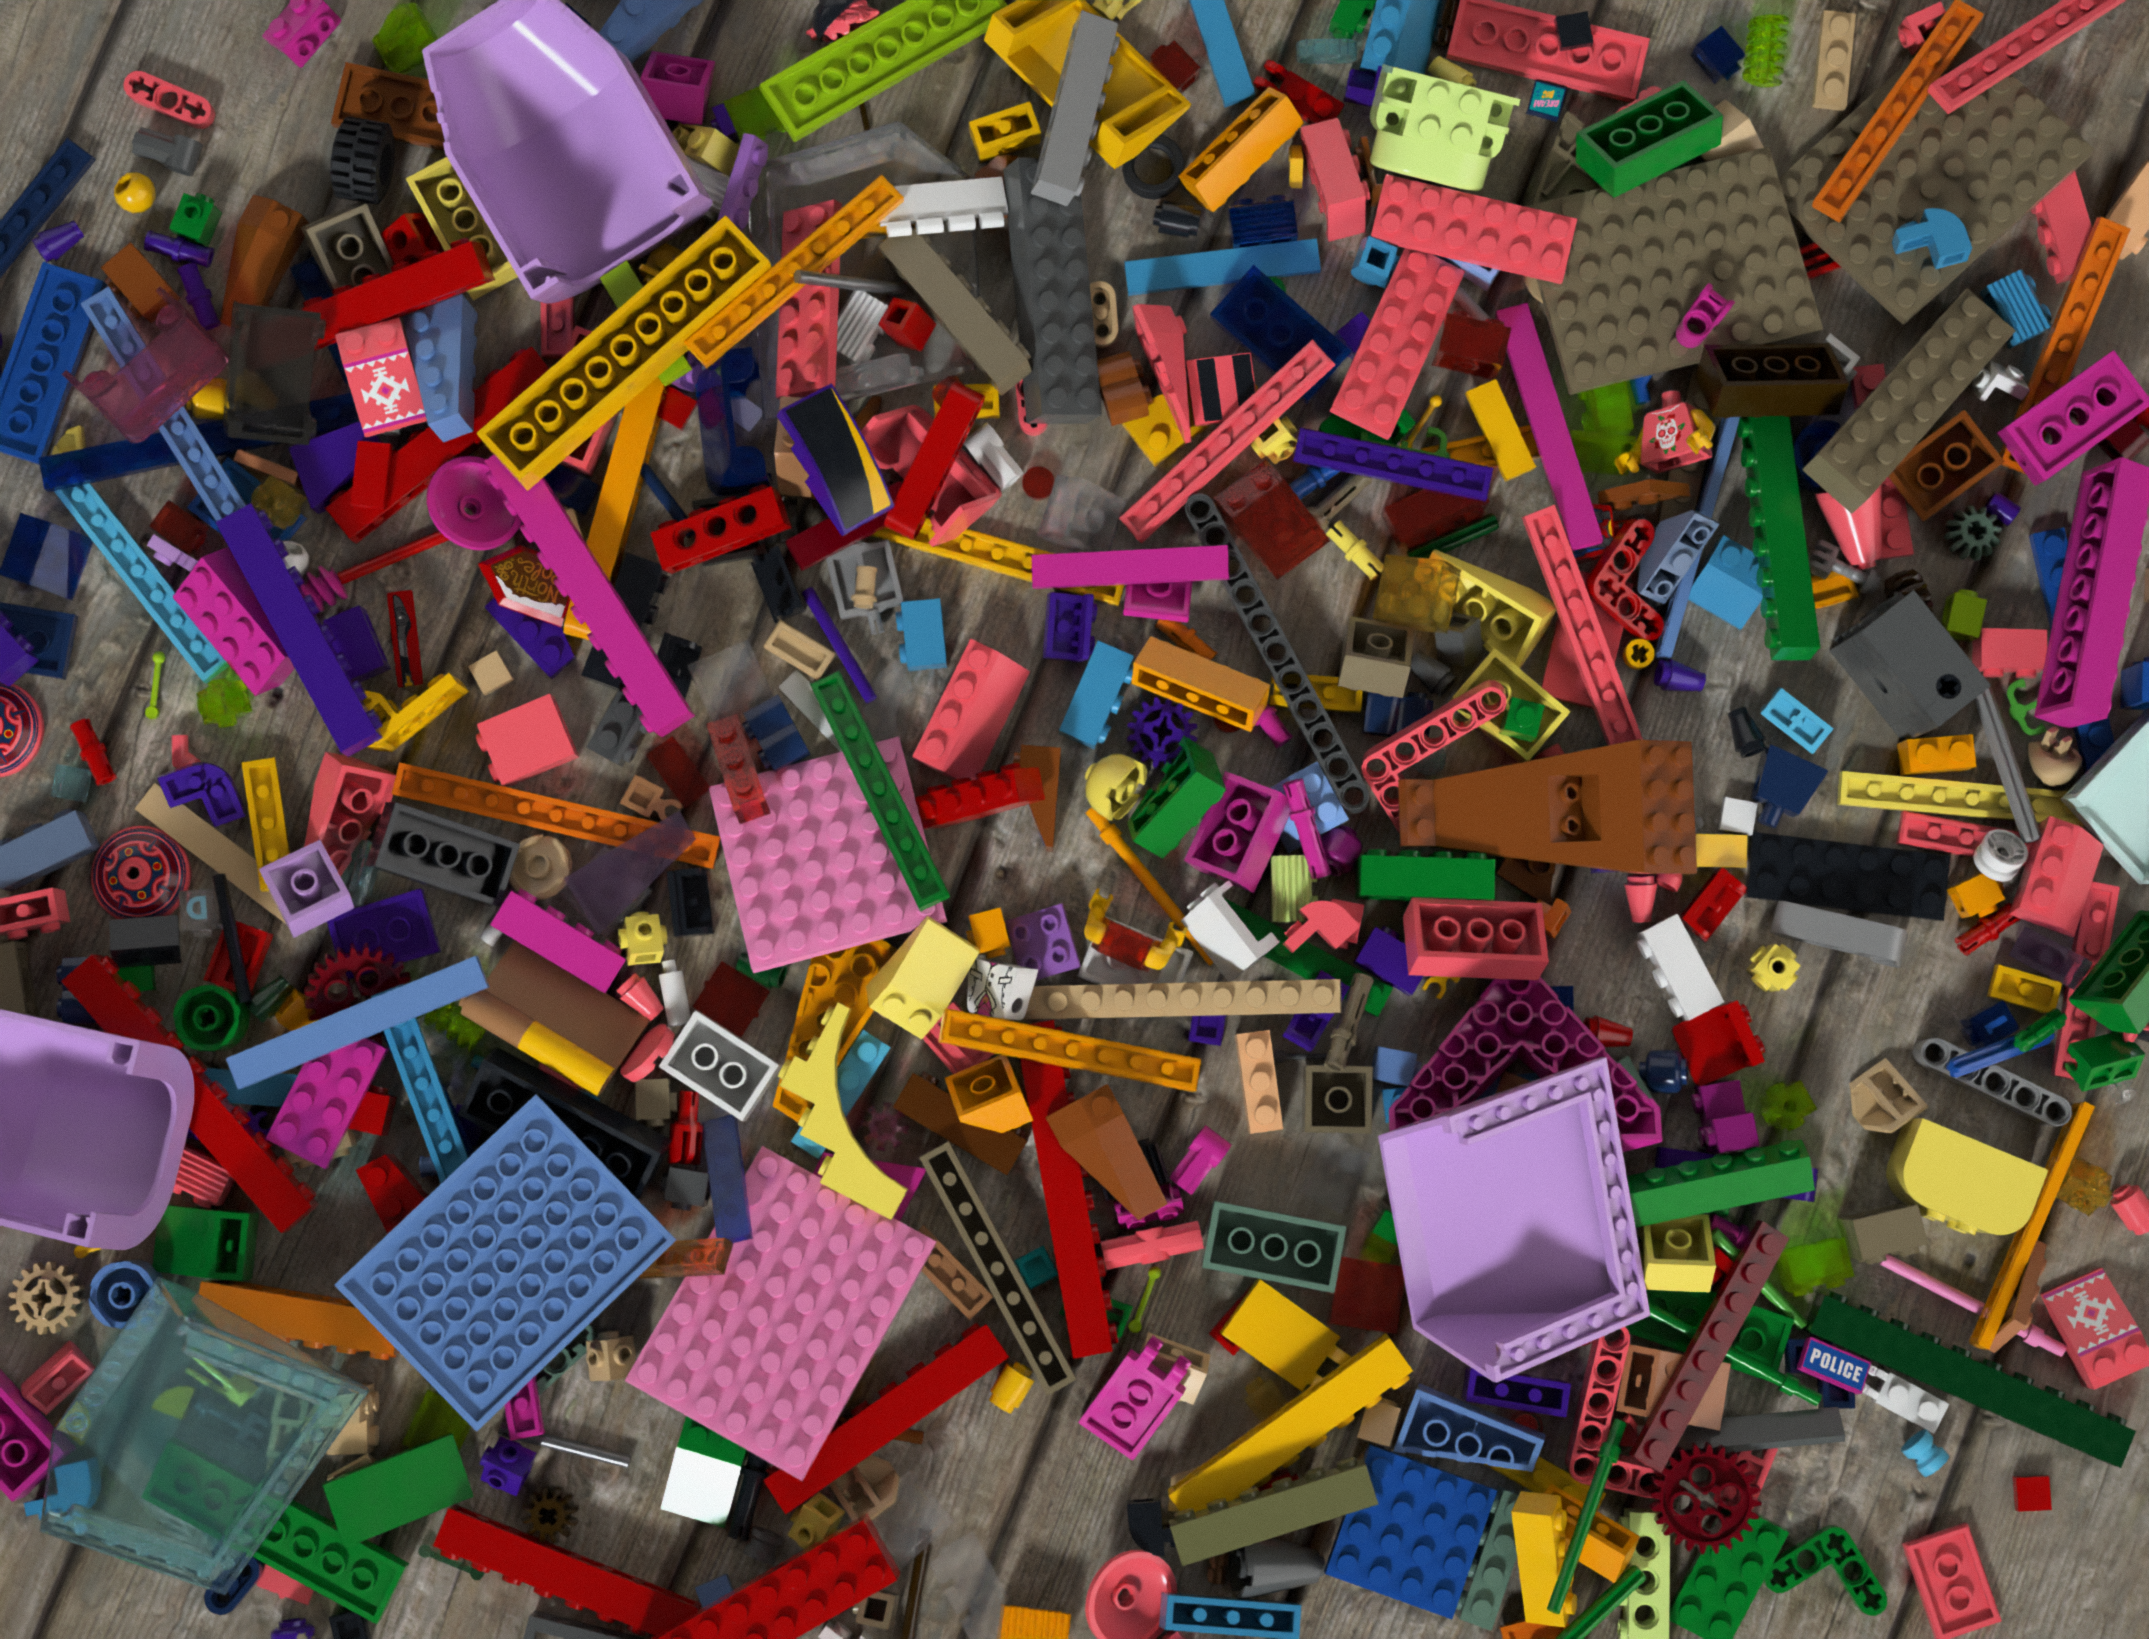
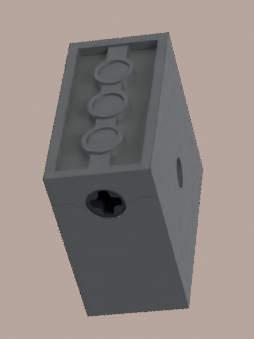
M1914 590L1905 596L1899 592L1876 608L1874 607L1859 619L1860 622H1857L1834 639L1837 645L1829 650L1902 741L1913 739L1938 728L1991 686Z

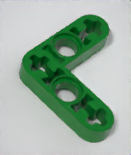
M1836 1525L1823 1527L1777 1556L1763 1581V1584L1771 1591L1784 1593L1828 1565H1831L1855 1606L1860 1611L1869 1616H1876L1881 1614L1887 1606L1885 1591L1852 1538L1844 1529ZM1831 1533L1836 1536L1841 1535L1842 1538L1838 1541L1841 1549L1846 1553L1851 1549L1852 1553L1841 1557L1837 1549L1832 1546L1827 1547V1544L1830 1542L1829 1535ZM1805 1549L1811 1550L1815 1556V1561L1809 1568H1801L1797 1562L1799 1553ZM1788 1559L1791 1566L1799 1572L1796 1576L1791 1571L1782 1576L1784 1582L1781 1585L1775 1581L1770 1582L1774 1577L1772 1573L1774 1569L1783 1572L1790 1568L1785 1563ZM1850 1561H1857L1861 1567L1860 1575L1853 1580L1847 1579L1844 1575L1845 1565ZM1864 1584L1870 1593L1878 1594L1874 1599L1876 1605L1874 1607L1868 1604L1864 1605L1863 1602L1867 1599L1864 1592L1860 1588L1854 1591L1853 1587Z

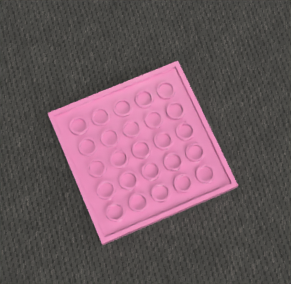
M898 736L875 742L928 849L900 738ZM843 752L789 765L777 772L770 770L709 787L753 973L911 932L920 925L926 916L931 917L940 924L947 922L942 902L920 912Z

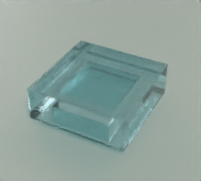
M57 764L50 796L86 803L92 776L91 770Z

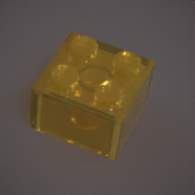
M1386 554L1372 618L1379 622L1411 627L1418 631L1448 634L1461 570L1445 560Z

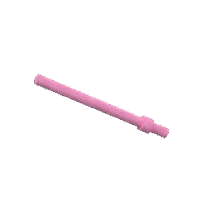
M1886 1254V1261L1879 1262L1880 1265L1979 1316L1983 1310L1985 1303L1889 1254ZM2032 1323L2025 1331L2020 1330L2017 1335L2022 1337L2023 1342L2035 1348L2040 1346L2060 1357L2064 1355L2067 1349V1345L2044 1334L2043 1329Z

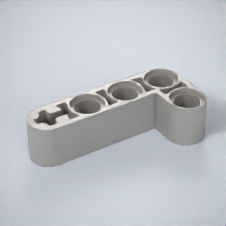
M1787 901L1777 902L1770 930L1771 934L1867 957L1875 963L1896 968L1901 967L1908 939L1907 931L1895 926Z

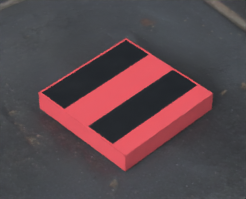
M1251 352L1186 360L1194 427L1222 423L1256 392Z

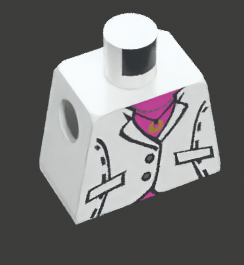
M976 958L968 971L967 1009L969 1012L1004 1020H1022L1026 1014L1038 969L991 959Z

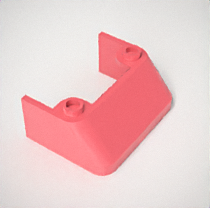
M909 405L873 416L861 433L868 443L879 469L893 468L905 479L934 418L917 405ZM962 448L931 508L934 514L930 517V521L935 535L928 543L932 547L958 537L1002 496L998 485Z

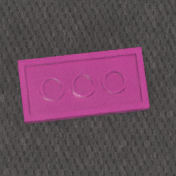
M365 1038L304 1063L265 1139L327 1169L389 1048L370 1038Z

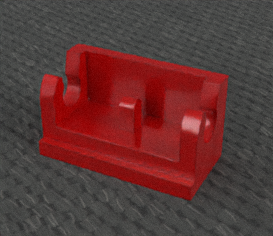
M1725 868L1716 869L1679 917L1684 927L1702 942L1706 943L1724 918L1746 893L1747 887Z

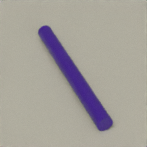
M813 587L807 588L802 592V596L865 703L872 702L877 698V695Z

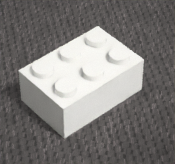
M695 1010L658 1067L739 1120L747 1121L783 1065L700 1011Z

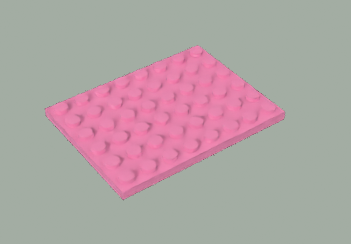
M762 1146L631 1368L625 1382L803 1482L937 1243L935 1240L895 1218L890 1220L820 1183L822 1178Z

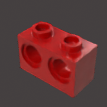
M404 213L380 233L395 265L407 261L412 265L422 261L420 256L432 250H439L440 253L444 252L424 213Z

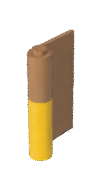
M516 940L512 942L488 976L487 981L490 987L460 999L458 1004L462 1007L461 1015L596 1097H599L650 1022L647 1017H644L609 994L601 992Z

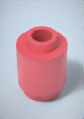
M2124 1184L2112 1193L2113 1198L2110 1204L2127 1229L2133 1230L2136 1235L2149 1232V1200L2138 1185L2130 1186V1184Z

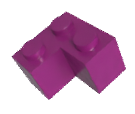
M1730 1080L1694 1087L1695 1094L1691 1095V1102L1694 1113L1700 1116L1702 1127H1698L1697 1132L1701 1147H1706V1152L1723 1153L1760 1146L1753 1113H1746L1740 1080Z

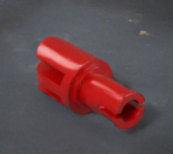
M679 1091L678 1119L674 1120V1123H670L669 1139L672 1142L668 1149L667 1162L669 1164L700 1165L704 1126L700 1125L701 1122H697L700 1094L693 1091Z

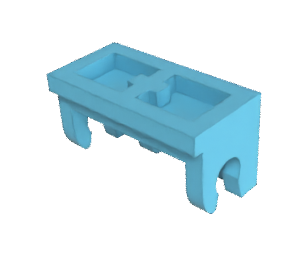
M1779 686L1772 694V698L1761 708V715L1811 754H1814L1834 729Z

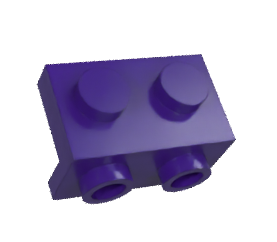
M1055 592L1047 594L1042 658L1071 662H1083L1089 659V655H1092L1095 646V638L1091 635V625L1095 622L1097 616V604L1093 603V594H1085L1083 596Z

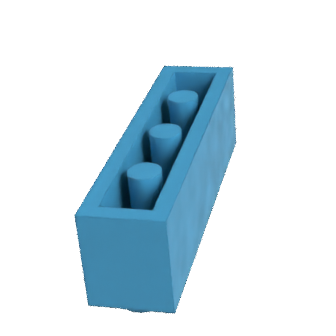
M1161 1592L1159 1627L1164 1630L1299 1639L1302 1605L1286 1601L1237 1599L1234 1597Z

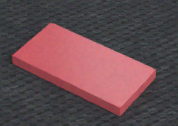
M1580 571L1585 584L1590 573ZM1599 581L1600 592L1609 593L1612 596L1614 592H1609L1603 587L1605 581ZM1625 582V585L1632 590L1634 584ZM1626 597L1622 598L1619 603V611L1622 615L1627 614L1630 602ZM1591 600L1615 664L1623 626ZM1557 616L1541 687L1556 700L1593 709L1560 618Z

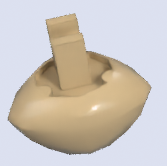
M2055 726L2047 730L2042 741L2030 742L2028 744V757L2035 775L2044 784L2051 787L2065 785L2072 780L2080 770L2083 760L2078 751L2070 747L2073 740L2072 737L2067 736L2061 739L2060 743H2057L2056 734L2059 729Z

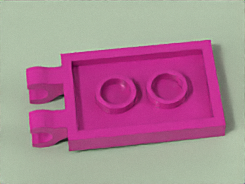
M1154 1335L1149 1339L1140 1354L1130 1349L1078 1421L1080 1425L1132 1461L1185 1392L1187 1387L1179 1382L1185 1376L1188 1367L1192 1363L1180 1355L1167 1374L1152 1364V1361L1158 1355L1159 1349L1164 1342Z

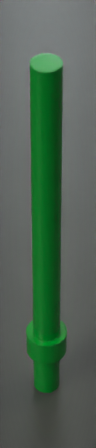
M1648 1301L1650 1318L1692 1340L1698 1329L1696 1326ZM1733 1346L1729 1348L1725 1356L1730 1361L1777 1385L1778 1390L1788 1396L1794 1394L1814 1406H1817L1822 1398V1394L1800 1383L1798 1377L1788 1372L1783 1374Z
M1613 1420L1607 1440L1602 1442L1597 1455L1600 1460L1547 1606V1610L1552 1613L1560 1614L1611 1467L1613 1463L1618 1461L1621 1452L1619 1445L1627 1425L1622 1420Z

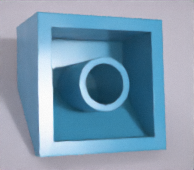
M1723 535L1716 541L1696 575L1688 600L1741 630L1763 599L1762 589L1758 587L1756 580L1759 568L1758 558L1753 555L1751 550Z

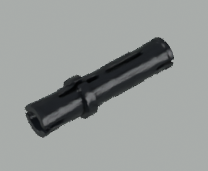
M751 1452L749 1453L747 1465H744L741 1471L744 1477L731 1527L727 1535L737 1540L739 1534V1537H741L740 1541L749 1540V1533L762 1482L768 1476L766 1471L768 1462Z

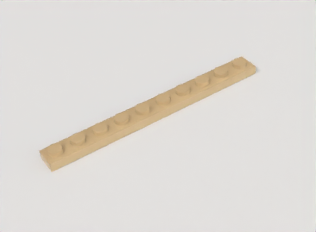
M1341 979L1034 986L1025 1017L1022 1020L1342 1013Z

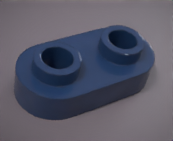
M245 1552L234 1556L205 1592L204 1601L208 1610L217 1615H224L236 1609L261 1578L263 1573L262 1562ZM243 1563L250 1565V1575L242 1573L241 1567ZM221 1590H226L229 1593L230 1598L228 1602L220 1599Z

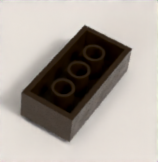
M1829 343L1704 345L1696 373V379L1713 417L1721 418L1839 415L1849 385Z

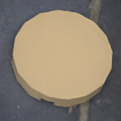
M533 835L523 839L519 843L520 847L512 868L509 883L517 892L522 888L537 897V900H545L556 895L566 886L571 876L573 862L569 850L558 839L550 836Z

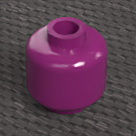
M1340 825L1338 828H1333L1321 836L1325 855L1332 872L1330 875L1341 876L1351 872L1362 852V843L1356 837L1357 833L1350 827Z

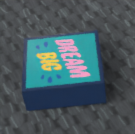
M1535 80L1526 114L1557 122L1567 88Z

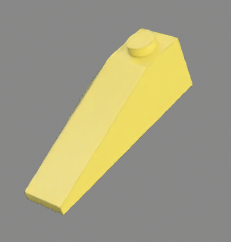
M1436 549L1432 551L1421 576V579L1446 606H1452L1457 613L1480 618L1481 638L1485 642L1483 644L1485 649L1490 653L1496 648L1519 669L1547 631L1556 612L1554 602L1533 589Z

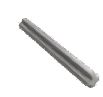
M1988 688L1974 700L2020 837L2024 843L2034 842L2041 837V833L1992 689Z

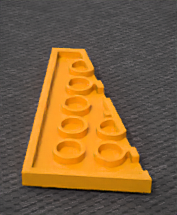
M881 939L812 958L785 1061L787 1059L792 1061L794 1056H798L806 1061L809 1059L810 1055L805 1053L814 1035L817 1037L821 1036L825 1028L821 1021L828 1007L832 1006L835 1008L837 1003H841L852 1010L841 1037L837 1059L838 1068L875 1011L869 1007L866 986L898 949ZM780 1078L773 1107L799 1123L807 1107L811 1109L814 1103L779 1086L782 1081Z

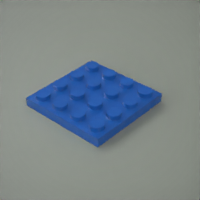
M1368 1444L1363 1460L1367 1466L1378 1505L1343 1515L1324 1573L1453 1619L1497 1490Z

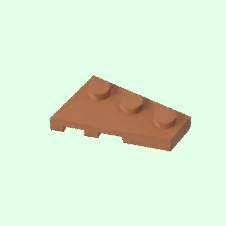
M2039 1240L2036 1241L1990 1349L1987 1350L1993 1353L1997 1352L2020 1330L2025 1331L2029 1327L2033 1318V1313L2030 1312L2031 1305L2036 1300L2040 1291V1286L2037 1285L2038 1278L2044 1271L2047 1260L2044 1258L2047 1244Z

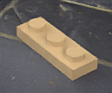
M1824 10L1821 14L1812 99L1813 108L1844 111L1847 107L1856 14Z

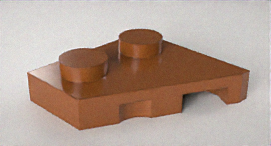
M1647 479L1598 491L1599 504L1610 505L1614 511L1629 510L1633 508L1632 505L1636 504L1648 505L1658 503V501L1690 497L1689 484Z

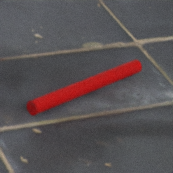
M436 531L337 573L342 585L449 541V539L440 531Z

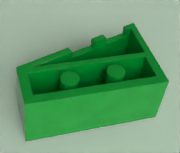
M1183 736L1179 742V745L1183 748L1172 765L1166 762L1161 771L1166 774L1155 791L1149 788L1127 822L1133 842L1162 859L1179 845L1183 836L1201 821L1206 811L1213 804L1218 803L1226 791L1214 754L1186 736Z

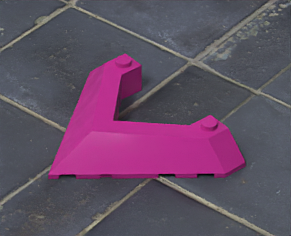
M1541 977L1539 980L1494 979L1481 994L1476 1004L1469 1009L1439 1046L1429 1062L1421 1068L1409 1083L1408 1088L1389 1108V1131L1474 1102L1517 1058L1540 1078L1600 1057H1607L1622 1151L1627 1152L1662 1142L1661 1111L1658 1104L1652 1098L1649 1099L1637 1086L1636 1080L1620 1063L1617 1064L1605 1051L1604 1045L1568 1006L1565 1007L1561 1003L1558 995Z

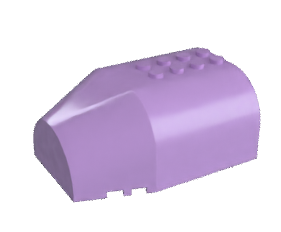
M499 0L422 49L430 89L434 93L438 113H436L437 120L441 124L445 140L443 143L445 155L531 299L547 304L556 303L602 283L600 280L601 276L626 260L632 265L672 240L697 222L712 206V199L628 57L561 0Z
M0 1009V1226L88 1248L126 1250L144 1241L160 1222L171 1199L194 1106V1078L190 1064L184 1054L178 1049L166 1045Z

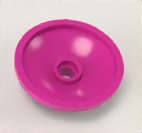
M464 456L443 464L430 480L426 496L430 517L437 529L447 539L461 547L472 550L497 548L514 536L522 521L518 514L514 517L511 515L502 501L507 498L501 488L496 490L486 476V473L490 471L484 462L486 459ZM464 508H469L473 515L467 514Z

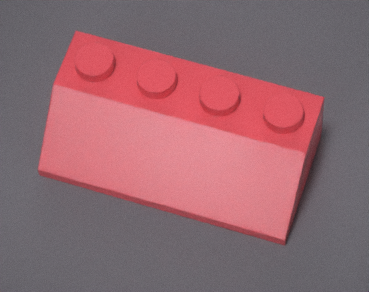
M970 639L912 756L914 761L953 780L970 777L971 781L976 780L975 774L982 772L1030 671L1002 653Z

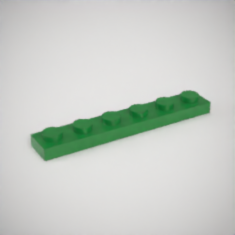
M1224 898L1258 942L1269 933H1273L1280 943L1263 957L1306 980H1314L1322 970L1336 979H1341V982L1349 987L1354 973L1366 974L1307 941L1291 953L1283 945L1288 939L1284 934L1286 930ZM1372 977L1374 982L1369 991L1364 1011L1378 1017L1393 987ZM1349 990L1347 991L1343 1000H1346Z

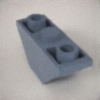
M1694 510L1661 521L1654 530L1655 536L1652 544L1641 558L1637 587L1638 593L1665 604L1720 525L1718 521Z

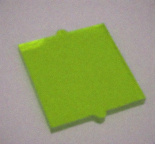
M427 1390L402 1444L412 1448L451 1432L460 1452L472 1426L441 1395Z

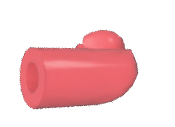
M171 735L172 764L176 769L201 762L189 752L188 735Z

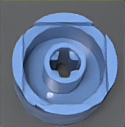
M140 1259L119 1261L104 1266L93 1277L90 1284L89 1307L95 1318L105 1326L118 1329L132 1328L152 1321L161 1312L168 1298V1290L163 1276L150 1263ZM126 1288L131 1290L130 1300L124 1298L127 1294Z

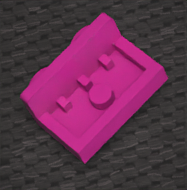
M290 0L281 14L270 23L262 37L270 45L284 53L298 67L302 68L341 23V18L323 0Z

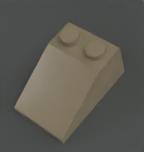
M355 203L300 227L331 291L345 285H351L352 288L362 285L361 279L372 274L380 273L382 277L392 273L391 267L394 264L366 203Z

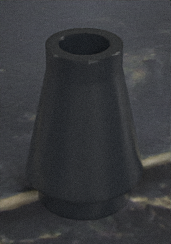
M1746 707L1737 708L1727 714L1731 724L1735 752H1740L1742 758H1747L1766 749L1764 743L1766 737L1749 715Z

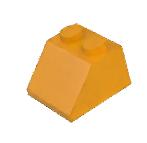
M998 1055L945 1078L958 1118L962 1123L1004 1133L1033 1121L1017 1077L1006 1055Z

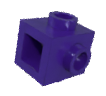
M500 1436L494 1448L488 1446L481 1458L480 1465L484 1466L480 1480L488 1483L492 1488L501 1489L517 1497L531 1473L537 1453L523 1447L516 1441H510Z

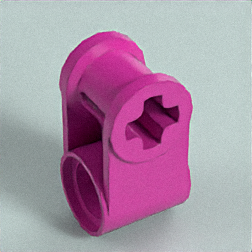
M1708 283L1676 329L1677 341L1686 348L1698 347L1713 328L1718 326L1735 304V301L1732 299L1728 301L1713 290L1711 283ZM1687 324L1696 325L1701 333H1692L1688 329Z

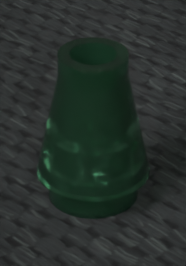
M280 974L275 980L252 993V1002L244 1005L264 1023L268 1018L272 1020L290 992L295 988Z

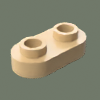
M1096 281L1090 284L1095 346L1105 348L1112 345L1118 337L1116 294L1110 284ZM1096 296H1103L1106 301L1102 305H1097L1093 299ZM1104 327L1108 330V334L1100 337L1096 334V330Z

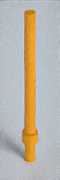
M1091 807L1085 814L1101 832L1099 836L1107 846L1111 844L1166 914L1175 922L1179 930L1183 931L1185 928L1181 922L1185 917L1183 912L1120 836L1122 832L1115 823L1111 825L1105 817ZM1187 930L1185 937L1205 962L1211 966L1213 961Z

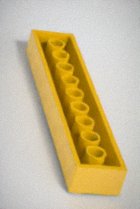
M725 215L476 434L527 491L530 490L686 353L688 348L685 346L684 341L771 268L770 261Z

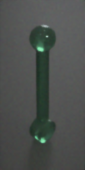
M422 1545L418 1550L420 1557H431L470 1573L474 1580L482 1579L485 1574L471 1566L448 1559L432 1551L428 1545Z

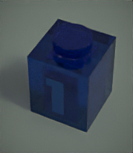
M1721 25L1699 42L1690 56L1711 81L1716 84L1723 78L1729 81L1742 70L1740 64L1746 54Z
M2003 1000L1993 1001L1960 1020L1964 1027L1961 1029L1965 1040L1970 1046L1975 1045L1976 1049L1998 1042L2020 1029Z

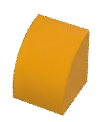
M294 988L274 1013L277 1022L289 1031L296 1030L317 1020L309 1021L308 1013L313 1009L305 1008L304 1000L308 999V997L296 988Z

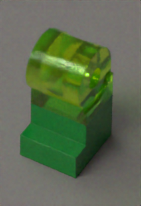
M1382 1209L1356 1260V1264L1377 1276L1384 1272L1398 1247L1393 1215L1386 1209Z

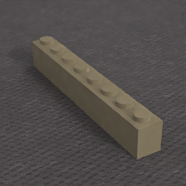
M948 1141L919 1157L1046 1396L1077 1380L1071 1365L951 1142Z

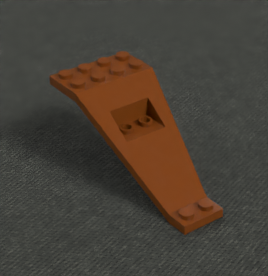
M1638 739L1434 780H1398L1400 847H1430L1470 853H1487V855L1634 874H1697L1691 741Z

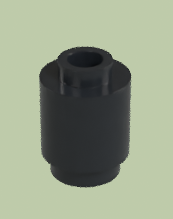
M1163 201L1162 207L1156 206L1153 225L1159 226L1158 233L1188 238L1189 235L1197 236L1201 210L1193 209L1194 206Z

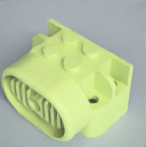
M1383 64L1370 111L1371 124L1377 130L1370 162L1373 166L1392 172L1478 192L1484 186L1491 158L1500 152L1505 134L1509 132L1508 123L1513 105L1519 106L1521 99Z

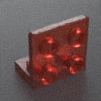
M1341 1257L1332 1309L1328 1310L1327 1324L1397 1334L1404 1286L1402 1266Z

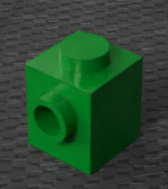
M183 193L169 229L176 236L186 237L189 242L209 247L222 212L214 205L215 200L206 195L196 193L194 197Z

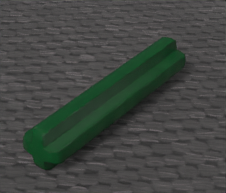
M1489 513L1410 548L1406 552L1409 562L1412 566H1417L1428 561L1432 551L1435 549L1446 553L1489 534L1499 528L1498 520L1493 513Z

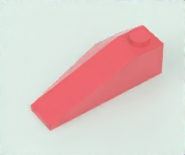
M1137 304L1132 306L1136 335L1185 444L1191 442L1183 339V335L1187 334L1186 326L1181 315L1175 317L1171 306Z
M325 752L314 784L304 847L321 840L341 877L352 861L351 855L361 840L366 841L371 834L369 829L379 814L382 815L385 803L392 801V790L396 774L354 757Z

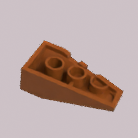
M253 194L237 224L220 316L222 324L242 333L246 331L245 325L260 320L305 238L300 227L309 224V222L301 213L273 199Z
M1108 1084L1045 1117L1060 1146L1106 1188L1137 1220L1168 1204Z

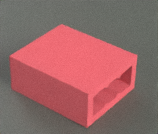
M550 693L476 724L480 732L475 735L478 745L483 753L488 751L492 761L491 764H488L490 774L495 783L500 781L501 785L505 787L513 786L579 758L557 701Z

